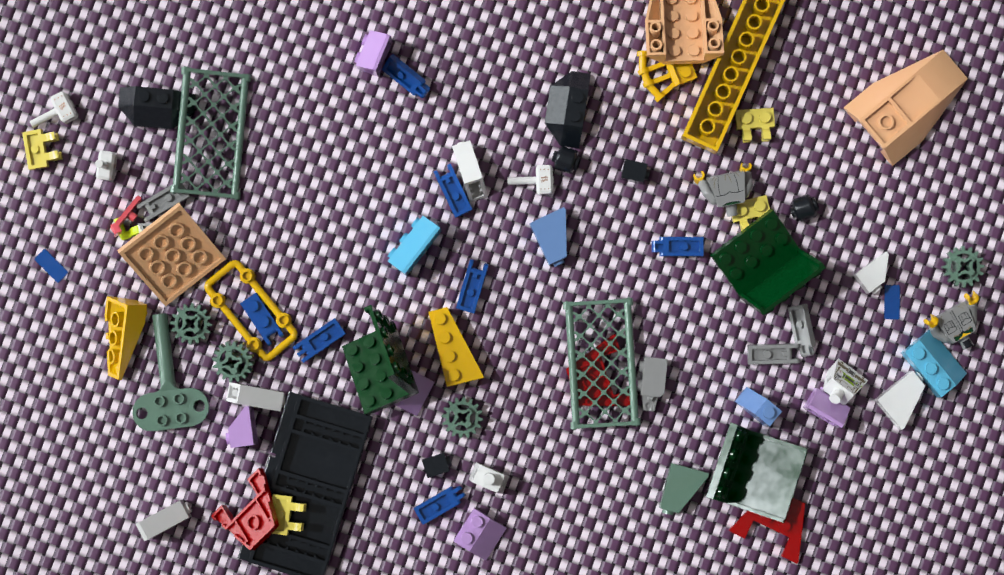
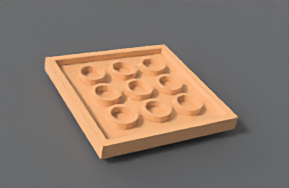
M177 203L117 250L165 306L226 260L225 256L180 203Z

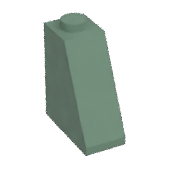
M670 463L659 503V508L663 509L662 513L673 515L674 512L679 513L706 481L709 473Z

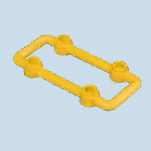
M232 260L205 282L204 289L210 296L211 305L219 308L247 341L246 347L251 348L250 352L257 353L263 361H271L297 339L298 332L291 324V316L287 313H282L255 280V272L251 269H246L240 261ZM234 267L240 272V280L245 284H249L277 317V325L281 328H286L290 333V336L268 354L262 349V341L257 337H252L226 305L225 296L221 293H216L212 288V285Z

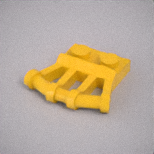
M637 51V57H639L638 74L642 76L644 88L649 90L657 103L673 88L698 78L692 64H663L659 62L647 67V51ZM666 67L668 74L655 79L650 78L649 72ZM668 79H671L672 82L662 92L654 86Z

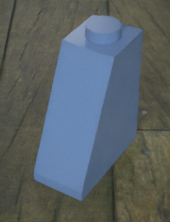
M563 207L529 223L548 265L553 264L554 267L565 263L563 259L567 257L566 209Z
M748 387L734 401L763 426H771L782 412L767 398Z

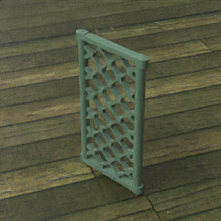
M184 66L181 68L183 78L173 185L170 186V193L240 200L239 184L248 85L251 82V75L194 69ZM191 73L204 75L199 81L190 78ZM209 75L221 76L223 79L215 84L209 78ZM228 77L241 79V84L234 86L228 80ZM205 78L213 85L207 92H204L199 86V83ZM223 81H227L232 87L227 94H223L218 88V85ZM197 87L202 92V96L197 100H193L189 97V89ZM213 89H216L221 94V98L215 103L207 96ZM232 91L240 95L239 103L234 105L226 98ZM203 97L207 98L211 103V106L205 111H202L197 105V102ZM222 99L230 105V109L225 113H221L216 107V104ZM196 106L201 114L197 118L191 119L187 116V108ZM211 108H215L220 114L213 122L206 116V112ZM230 110L238 113V121L232 124L225 118V114ZM201 116H204L209 122V126L203 130H200L195 124V121ZM220 118H223L228 124V128L223 132H219L214 126V123ZM191 124L199 131L194 138H189L185 135L186 127ZM209 127H213L218 133V136L213 140H209L204 135V131ZM228 129L236 132V140L230 143L223 137V133ZM199 135H202L207 140V145L202 149H199L193 142ZM218 137H221L227 144L221 151H218L212 144ZM189 143L197 149V153L192 157L183 154L184 146ZM209 145L216 151V155L211 159H207L202 153V150ZM226 148H231V150L235 151L234 159L226 161L221 152ZM197 154H201L206 160V163L200 168H197L192 162V158ZM216 156H220L225 162V165L219 170H216L211 164V160ZM187 162L191 163L195 168V172L190 176L182 173V165ZM207 164L214 170V174L209 178H205L200 172L201 168ZM226 166L233 170V176L229 180H224L219 173ZM195 173H199L204 179V182L198 187H195L190 181V177ZM214 175H218L223 181V184L217 189H214L209 183V180ZM188 181L194 190L180 189V184ZM207 183L213 192L199 191V188ZM226 185L231 189V194L218 193V190Z
M633 298L563 302V310H565L572 411L570 426L572 430L641 425V418L638 416L631 306L633 305ZM624 303V309L616 312L610 306V304ZM605 304V308L600 313L591 308V305ZM586 305V309L581 314L573 312V306ZM606 308H610L616 314L611 322H607L601 316ZM587 309L592 310L596 314V318L592 323H588L582 318L583 313ZM616 317L625 319V328L621 331H617L611 325ZM597 318H601L607 324L602 332H598L592 327ZM578 319L587 324V328L583 333L574 331V322ZM608 327H611L617 333L612 341H608L602 335ZM589 328L598 334L593 342H589L583 337V334ZM618 336L626 339V347L622 350H618L613 345V341ZM599 337H602L608 343L602 352L593 345ZM580 338L589 345L583 353L575 350V342ZM609 346H612L618 352V355L612 361L604 356V352ZM590 347L599 353V356L593 362L589 361L584 355ZM619 355L627 358L628 366L622 370L614 364ZM600 356L609 362L604 371L595 366V362ZM580 358H584L590 363L585 372H581L576 368V361ZM611 365L619 371L614 380L605 375V371ZM590 367H595L600 372L595 381L590 380L586 376V372ZM621 374L628 377L629 386H626L624 389H621L615 383V380ZM601 376H605L610 381V385L605 390L596 385V381ZM582 377L587 378L591 382L590 387L586 391L578 389L577 380ZM611 385H615L620 390V394L615 399L606 394L607 389ZM592 386H596L601 391V395L596 400H592L587 395V391ZM621 394L630 396V405L626 408H622L616 402ZM602 395H606L611 400V404L607 409H603L597 404ZM583 396L592 401V405L586 411L579 408L578 399H581ZM612 404H616L622 410L617 418H613L607 412ZM593 405L598 406L602 410V414L596 420L588 414ZM623 413L631 416V421L618 422V418ZM604 414H607L613 420L611 423H598ZM587 415L593 420V424H580V418Z

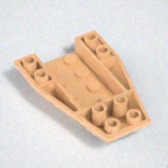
M716 0L649 1L645 19L647 57L663 64H700L724 55L722 17Z
M941 50L872 83L848 103L844 110L855 122L859 121L883 149L880 151L882 155L893 166L924 140L968 78L948 54Z

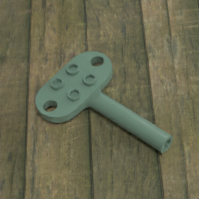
M167 313L152 315L160 389L157 392L144 394L136 400L132 412L134 421L140 428L146 431L168 430L201 424L209 414L210 404L208 398L198 389H180L176 386ZM199 400L205 404V408L202 411L195 409V403ZM140 408H145L148 412L147 417L144 419L138 417V410Z

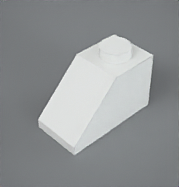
M887 251L853 275L866 294L870 292L875 294L883 288L881 284L885 282L889 257Z

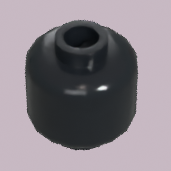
M562 146L559 151H554L552 162H555L554 167L556 170L571 174L579 168L581 156H579L577 150Z
M809 194L795 198L792 201L793 207L790 208L793 218H798L800 222L815 218L817 211H820L816 198L811 197Z

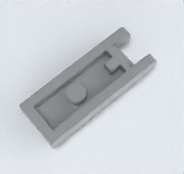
M183 183L180 184V189H186ZM169 186L136 205V208L138 210L143 207L146 208L149 216L143 220L147 223L168 211L177 203L190 198V195L182 193L172 194L170 193Z
M800 344L747 345V364L800 363L799 358H792V348H800Z

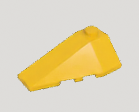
M107 296L105 321H108L109 326L106 339L110 343V349L107 351L108 375L117 380H122L145 325L147 305L142 302Z

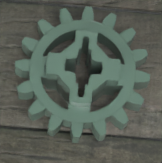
M961 246L960 251L955 247L953 248V253L947 252L946 254L949 258H943L942 261L946 265L941 266L942 269H946L943 276H949L947 282L954 281L955 287L960 283L961 288H965L966 283L970 287L973 286V281L979 282L980 280L977 276L984 274L980 269L985 267V265L980 264L983 258H977L979 252L972 253V247L965 250V246ZM965 254L968 257L962 259L960 256L958 257L957 255ZM966 263L964 267L966 270L960 271L961 264ZM964 275L965 277H968V279L962 280L958 277Z
M191 303L190 307L187 304H183V310L177 308L178 315L172 314L175 321L170 322V324L175 325V328L171 329L172 332H177L175 338L182 337L181 342L185 343L188 340L189 345L193 344V340L197 344L200 343V338L206 340L205 334H211L208 327L213 326V324L208 322V320L212 319V316H206L208 310L201 311L202 305H198L195 308L194 303ZM196 311L198 313L194 316H190L186 312ZM180 319L183 320L181 328L179 326ZM189 320H192V321L195 320V322H194L195 327H194V328H192V327H189V328H188V326L190 325L189 322H188ZM202 320H204L203 330L201 329ZM194 332L197 336L188 337L186 334Z
M228 340L225 342V345L222 343L219 345V349L214 351L217 356L212 358L213 361H216L213 368L219 369L216 374L222 373L223 380L229 377V382L234 381V379L239 382L241 376L245 379L248 377L247 373L253 371L250 366H253L255 362L250 359L254 357V354L248 353L251 348L245 349L244 342L238 345V340L233 341L232 344ZM226 351V357L224 360H222L223 353ZM230 359L239 360L237 363L228 362ZM243 362H245L244 369L241 371V365Z
M465 397L462 398V401L455 398L454 404L449 401L450 407L443 408L447 413L441 415V417L446 418L442 425H448L446 431L452 430L453 437L458 433L460 439L463 434H466L467 438H469V432L476 434L475 427L481 428L478 421H483V418L479 417L482 410L477 411L476 408L479 404L472 405L473 399L466 402ZM457 405H467L469 408L467 410H460ZM452 410L455 416L454 420L450 423L449 416ZM470 411V413L467 414V421L465 423L461 421L455 424V422L458 421L457 419L459 418V413L464 414ZM475 413L474 424L470 422V415ZM458 425H463L468 430L460 431L455 428Z

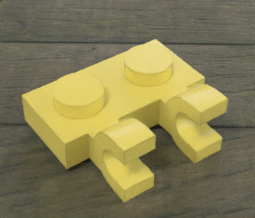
M774 108L735 111L736 130H742L743 143H750L752 141L750 129H761L762 142H769L771 140L770 128L775 127Z
M42 129L22 132L28 170L49 167L48 161L63 160L62 152L56 150L47 153L46 142L60 141L58 133L50 132L43 134Z
M767 195L747 199L744 203L737 204L738 215L732 216L733 223L739 222L741 231L749 226L747 220L759 218L770 210Z
M273 494L272 500L279 527L272 534L287 536L289 530L303 531L304 523L290 522L291 510L304 512L306 511L307 504L293 502V496Z

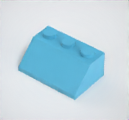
M424 216L421 219L418 217L411 225L413 227L409 234L406 232L399 240L401 242L400 246L397 249L394 247L387 256L390 258L388 262L406 276L442 232L439 226Z
M930 330L926 331L900 352L915 372L917 371L923 377L924 383L937 398L943 397L967 374L943 343L932 337Z

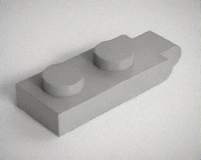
M802 304L788 307L794 341L800 344V348L796 349L800 350L802 357L813 356V347L816 346L808 305Z

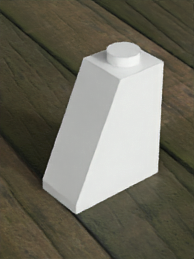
M471 141L459 142L457 145L452 146L469 201L473 202L488 197Z
M917 371L907 372L874 399L898 430L905 428L925 388L924 379Z
M229 382L226 401L281 412V408L285 404L284 392Z
M180 500L136 523V526L144 541H147L192 517L190 514L192 509L188 502L184 503L183 500Z

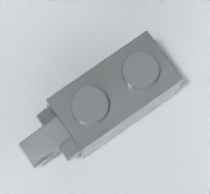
M643 357V361L640 360L639 372H642L641 380L637 381V391H640V395H642V410L655 411L658 397L664 394L668 359Z

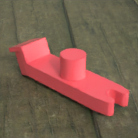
M139 195L131 202L117 221L110 225L114 237L122 234L120 226L127 218L134 222L138 217L133 211L136 205L142 201Z

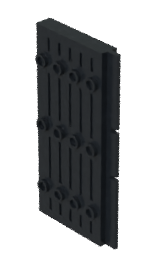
M288 391L270 450L276 456L268 457L265 474L271 496L273 494L293 496V502L307 504L306 511L304 512L291 510L290 522L304 523V530L301 532L289 530L287 536L271 534L255 550H249L242 544L238 554L239 559L289 575H326L373 416H366L357 411Z

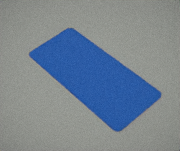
M43 249L34 258L57 283L68 274V271L46 249Z
M885 285L884 319H899L900 286Z

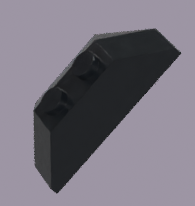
M571 71L550 85L545 125L560 146L575 149L580 147L591 74Z
M139 86L120 87L118 107L133 126L173 130L178 126L181 91ZM189 93V97L196 100V94ZM195 106L187 108V116L190 117L195 112Z

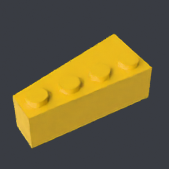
M448 308L429 311L446 386L450 387L484 378Z

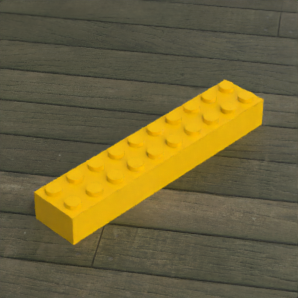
M742 0L724 40V55L717 57L681 136L682 140L713 154L718 152L785 0Z

